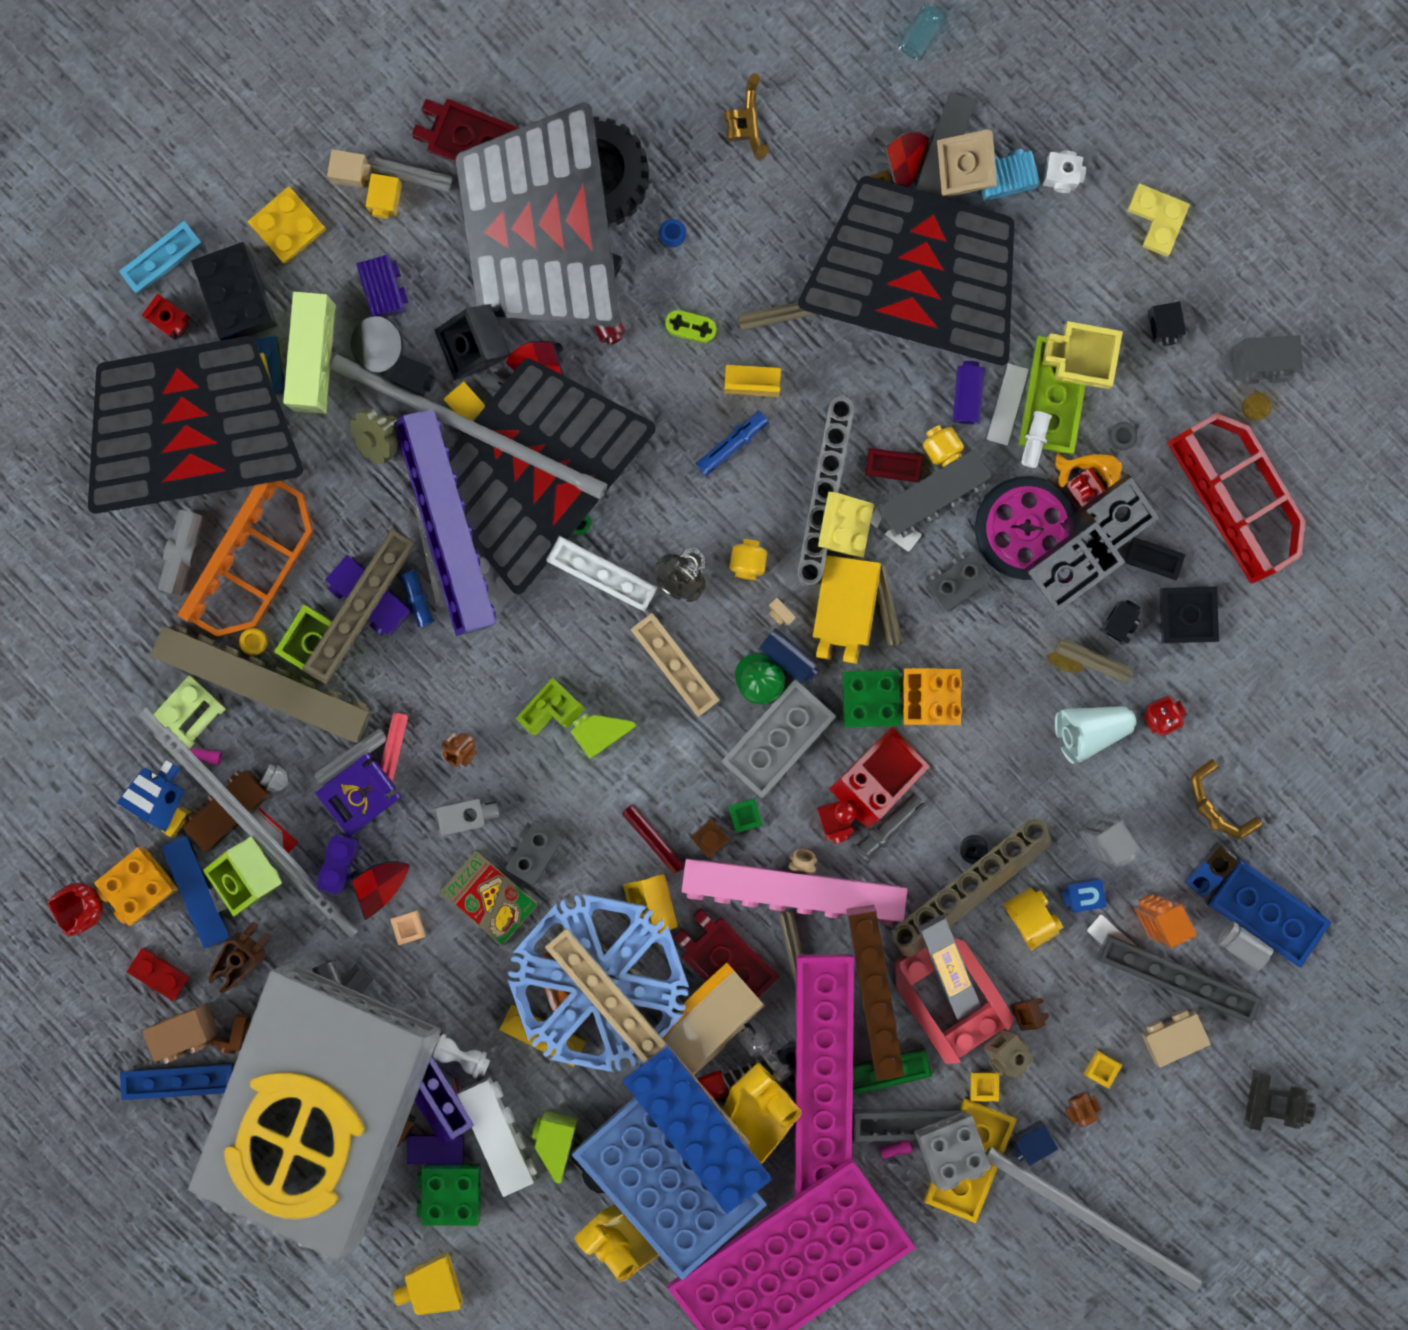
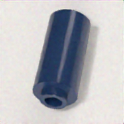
M774 628L758 648V650L800 684L804 680L809 683L819 671L815 668L818 662L777 628Z

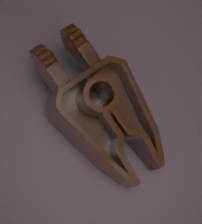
M254 921L244 932L234 934L225 942L210 970V984L221 974L226 973L227 981L219 991L221 993L235 986L266 958L264 947L272 936L266 933L256 943L250 938L258 927V924Z

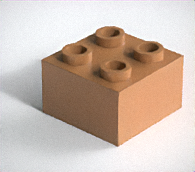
M207 1003L157 1022L142 1030L153 1061L157 1062L163 1059L164 1064L187 1054V1049L190 1050V1053H194L212 1044V1038L219 1034Z

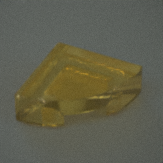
M1057 652L1046 655L1052 665L1064 672L1076 673L1083 671L1079 662Z

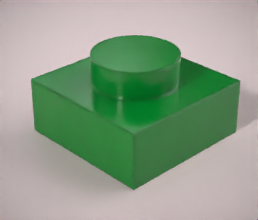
M755 798L728 806L736 833L763 825Z

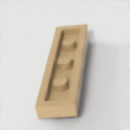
M653 613L630 629L697 717L720 701Z

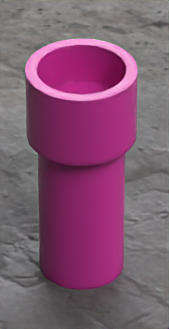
M190 748V751L200 761L220 765L222 752Z
M903 1140L900 1143L880 1148L883 1159L913 1152L910 1140Z

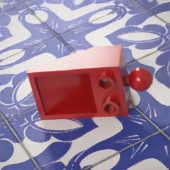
M893 727L889 728L828 788L841 801L834 810V815L838 822L849 824L857 818L866 828L879 821L930 767Z

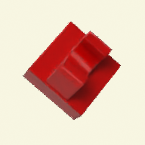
M1091 467L1066 484L1081 506H1084L1106 490Z

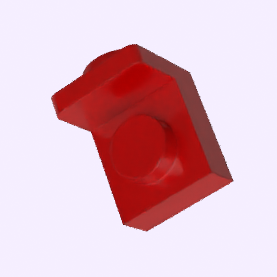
M841 801L817 807L826 840L833 839L834 844L849 840V834L854 833L851 823L842 824L835 818L834 810Z

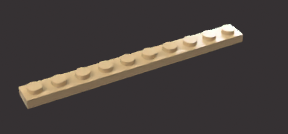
M565 928L545 945L547 951L643 1063L667 1045L568 928ZM691 1073L694 1079L698 1082V1084L702 1087L705 1093L709 1096V1098L713 1101L716 1107L720 1110V1112L724 1115L727 1121L731 1124V1126L735 1129L738 1135L748 1146L750 1144V1140L744 1135V1133L738 1128V1126L732 1121V1119L726 1114V1112L720 1107V1105L714 1100V1098L708 1093V1091Z

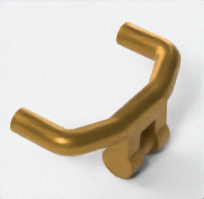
M752 73L746 84L745 109L725 111L724 121L727 122L728 127L726 131L727 141L748 139L755 159L762 161L766 158L769 148L767 145H761L759 139L756 93L760 76L757 73ZM745 120L746 128L739 129L738 121Z
M1212 758L1198 768L1191 776V785L1198 804L1196 809L1201 815L1204 814L1209 821L1208 825L1213 831L1218 829L1236 839L1247 837L1263 825L1260 819L1256 816L1240 828H1237L1224 820L1205 795L1202 779L1219 768L1216 761Z

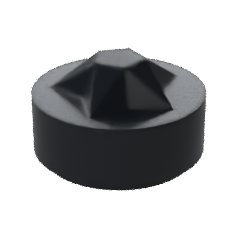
M969 835L960 844L961 857L970 864H975L988 853V844L979 835Z

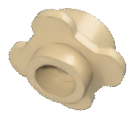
M797 849L794 853L790 854L792 862L789 863V868L801 874H813L816 872L814 864L817 863V858L812 851Z

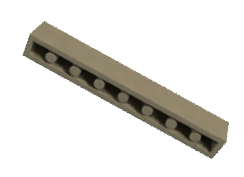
M173 623L172 627L162 626L150 657L352 742L359 743L372 715L371 711L366 710L367 704L353 698L351 702L340 699L342 694L330 688H326L325 692L315 688V682L303 677L297 681L289 677L291 672L275 666L274 670L264 667L265 661L251 655L247 660L238 656L240 651L230 646L224 645L223 649L213 645V639L201 634L197 638L187 634L189 629Z

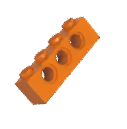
M1150 894L1141 898L1138 901L1140 905L1134 907L1148 938L1167 947L1173 948L1197 936L1180 903Z

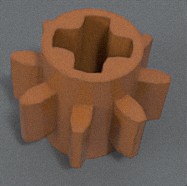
M452 732L441 745L444 749V759L452 766H459L462 763L466 767L477 754V751L474 750L476 747L474 739L466 733H460L457 736Z
M1082 1092L1068 1099L1070 1107L1065 1108V1111L1072 1123L1078 1122L1080 1127H1084L1099 1119L1096 1112L1101 1111L1102 1108L1094 1095L1089 1097L1087 1092Z

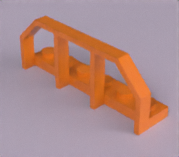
M282 481L255 485L177 616L197 624L217 637L245 631L249 628H257L314 533L305 495ZM278 486L297 497L305 527V533L293 552L250 527L252 523L256 524L264 511L262 509L266 499L270 500L274 496ZM249 533L290 557L268 595L228 572L235 560L233 554L238 547H243L249 537ZM221 575L264 600L251 622L218 630L199 619L206 609L204 603L208 596H213L218 590L221 583L219 581Z

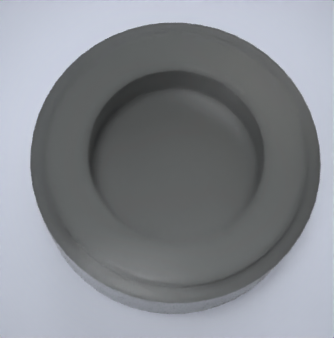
M1127 422L1117 423L1108 433L1109 443L1114 449L1120 451L1131 448L1137 441L1135 427Z

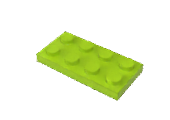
M1037 336L1018 446H1026L1027 439H1025V436L1029 435L1034 417L1033 414L1035 411H1039L1052 416L1045 437L1047 443L1043 444L1042 450L1073 455L1086 385L1054 380L1056 367L1042 364L1047 337Z

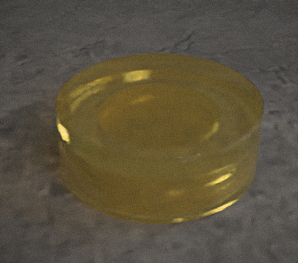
M1260 392L1248 395L1242 402V412L1251 421L1262 420L1271 411L1270 399Z

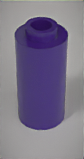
M963 361V365L957 366L952 419L954 423L980 424L985 368L980 367V362Z

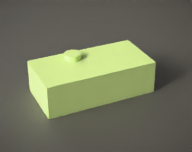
M293 292L283 404L296 412L327 413L336 304L327 294Z

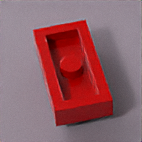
M144 947L140 949L127 970L128 974L172 1001L178 998L190 978L189 975Z

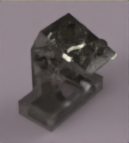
M1253 1069L1243 1122L1245 1126L1249 1129L1261 1131L1263 1117L1284 1120V1126L1300 1129L1306 1124H1311L1315 1116L1316 1104L1312 1103L1313 1096L1307 1095V1089L1290 1086V1090L1269 1087L1271 1075L1264 1071ZM1273 1095L1287 1098L1285 1112L1270 1109Z

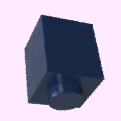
M1041 1120L1012 1136L1016 1143L1012 1146L1014 1153L1019 1161L1025 1159L1029 1166L1058 1150L1057 1145Z

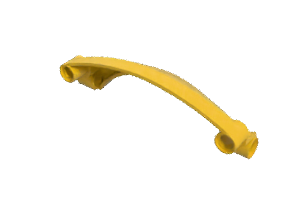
M756 1063L732 1086L722 1108L750 1140L748 1147L761 1164L773 1152L802 1113L787 1092L781 1088L773 1076L760 1063ZM615 1204L600 1211L574 1236L577 1245L588 1255L595 1253L601 1262L606 1263L619 1282L629 1279L637 1271L660 1256Z

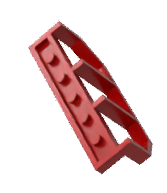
M1215 413L1167 442L1250 584L1277 573L1302 556L1305 519L1248 425ZM1209 423L1239 435L1251 457L1218 476L1193 433ZM1255 462L1276 500L1243 519L1221 481ZM1280 505L1292 524L1289 557L1272 567L1247 524Z

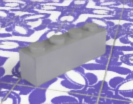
M1099 816L1078 830L1095 859L1113 865L1120 863L1121 866L1130 863L1136 858L1134 854L1140 850L1121 820Z

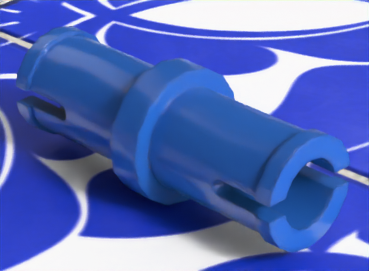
M412 570L399 575L408 597L406 599L407 605H411L419 628L433 623L435 620L432 617L426 600L428 598L427 592L424 593L417 571Z

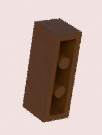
M238 770L227 780L229 785L226 789L250 814L272 795L270 791L265 790V786L259 784L260 780L250 770H244L243 772ZM211 795L206 799L208 804L202 810L197 808L187 816L186 820L188 823L183 827L204 852L214 849L239 825Z

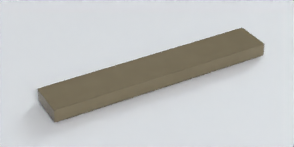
M393 528L390 530L303 666V671L328 684L415 547L416 542Z

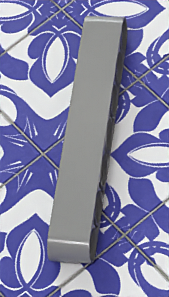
M845 396L834 398L827 412L797 568V578L805 586L817 584L823 575L827 549L822 548L819 553H812L808 550L807 543L811 539L819 540L822 526L816 525L812 520L814 513L825 512L827 499L819 496L818 487L828 485L832 488L833 492L838 493L854 413L852 401ZM837 404H843L847 407L848 414L844 417H839L834 413L833 407ZM832 431H838L842 434L843 441L840 444H833L829 441L828 434ZM826 458H833L837 461L838 468L835 471H827L824 468L823 461ZM806 566H813L817 570L816 579L806 580L802 575V569Z

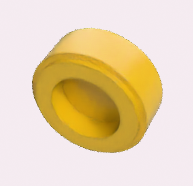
M249 628L241 634L239 646L245 654L258 656L266 651L268 637L260 629Z

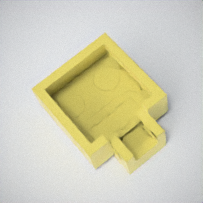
M1067 321L1062 335L1050 333L1047 337L1042 364L1056 367L1054 380L1110 389L1114 383L1123 331Z

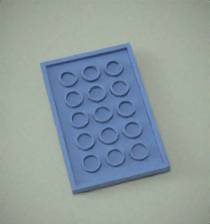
M635 1097L571 1152L578 1163L681 1280L686 1278L767 1206L763 1198L756 1192L730 1213L726 1214Z

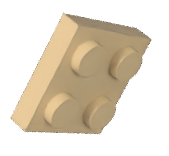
M986 129L937 140L942 196L949 197L997 187L993 132Z

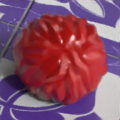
M80 882L64 886L63 889L58 890L47 901L50 912L67 937L84 933L95 926L101 918L103 911L102 901L96 890Z

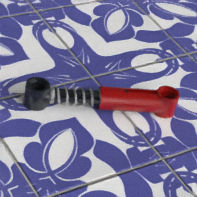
M787 1043L780 1050H777L775 1054H772L770 1058L765 1056V1059L762 1061L756 1059V1063H760L771 1075L783 1074V1072L784 1075L787 1073L795 1074V1064H789L785 1059L789 1052L796 1051V1043ZM747 1063L742 1068L738 1066L737 1070L734 1071L729 1069L726 1074H722L720 1069L696 1079L717 1101L728 1097L732 1086L756 1063Z

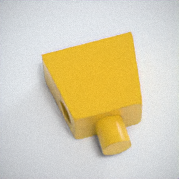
M449 1251L407 1271L405 1275L406 1286L393 1289L396 1305L400 1306L412 1302L416 1315L459 1310L463 1304V1298Z

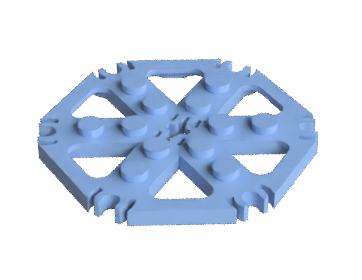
M583 893L586 905H582L581 897L575 895L577 905L574 908H569L566 905L565 899L561 900L560 906L564 911L561 913L556 902L514 950L513 953H520L524 955V958L520 955H513L511 957V961L518 962L521 969L518 971L509 970L508 975L513 978L519 977L520 980L508 978V982L528 1041L533 1035L538 1033L539 1035L536 1036L532 1045L535 1047L541 1041L548 1044V1048L543 1053L545 1057L550 1055L554 1048L556 1052L550 1057V1060L614 1072L611 1060H615L616 1069L621 1071L622 1065L620 1060L622 1058L630 1059L632 1067L636 1066V1057L633 1054L635 1052L555 959L536 954L534 950L536 942L555 923L562 924L564 929L568 928L607 975L615 976V978H610L633 1005L656 1009L662 1012L663 1018L654 1028L661 1038L666 1035L683 1015V1012H676L672 1009L685 1010V1004L678 1003L676 997L678 995L688 996V990L677 988V986L689 988L668 924L664 930L658 932L663 927L664 920H659L657 924L649 922V917L653 914L652 909L648 910L644 917H641L642 911L647 908L645 905ZM597 909L627 914L631 921L629 927L605 954L603 953L592 920V913ZM652 943H659L664 947L672 971L671 976L666 980L629 974L627 972ZM529 985L570 992V994L548 1019L538 1021L533 1016L526 996V988ZM592 1011L605 1046V1051L600 1055L573 1051L567 1046L569 1037Z

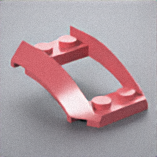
M955 937L954 940L964 965L988 1003L943 1033L912 987L913 984L935 971L926 947L914 956L902 955L895 960L894 972L896 973V985L894 986L945 1064L961 1063L960 1057L1004 1028L1009 1031L1015 1020L1010 1009L966 942Z

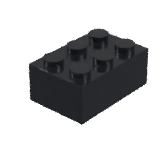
M244 242L191 260L217 335L221 341L250 336L278 326L251 250Z

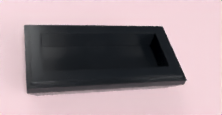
M1133 537L1125 562L1128 565L1177 581L1186 554Z

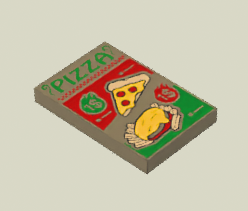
M478 850L474 851L440 891L446 899L502 947L539 905L536 900Z

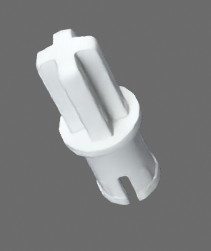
M1034 412L1029 435L1025 436L1027 443L1021 463L1029 468L1037 467L1043 444L1047 443L1045 437L1052 416L1044 412Z

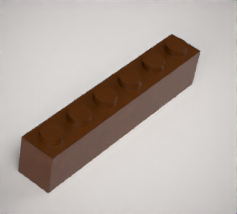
M874 905L847 909L876 1081L904 1076L876 908Z

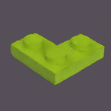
M552 677L515 719L535 737L552 717L568 729L586 708Z

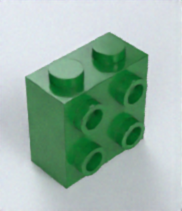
M899 670L841 672L844 728L901 726V720H904V703H900V692H904V675L899 676Z
M425 1164L422 1172L417 1173V1189H422V1200L417 1201V1217H421V1226H478L481 1220V1164Z

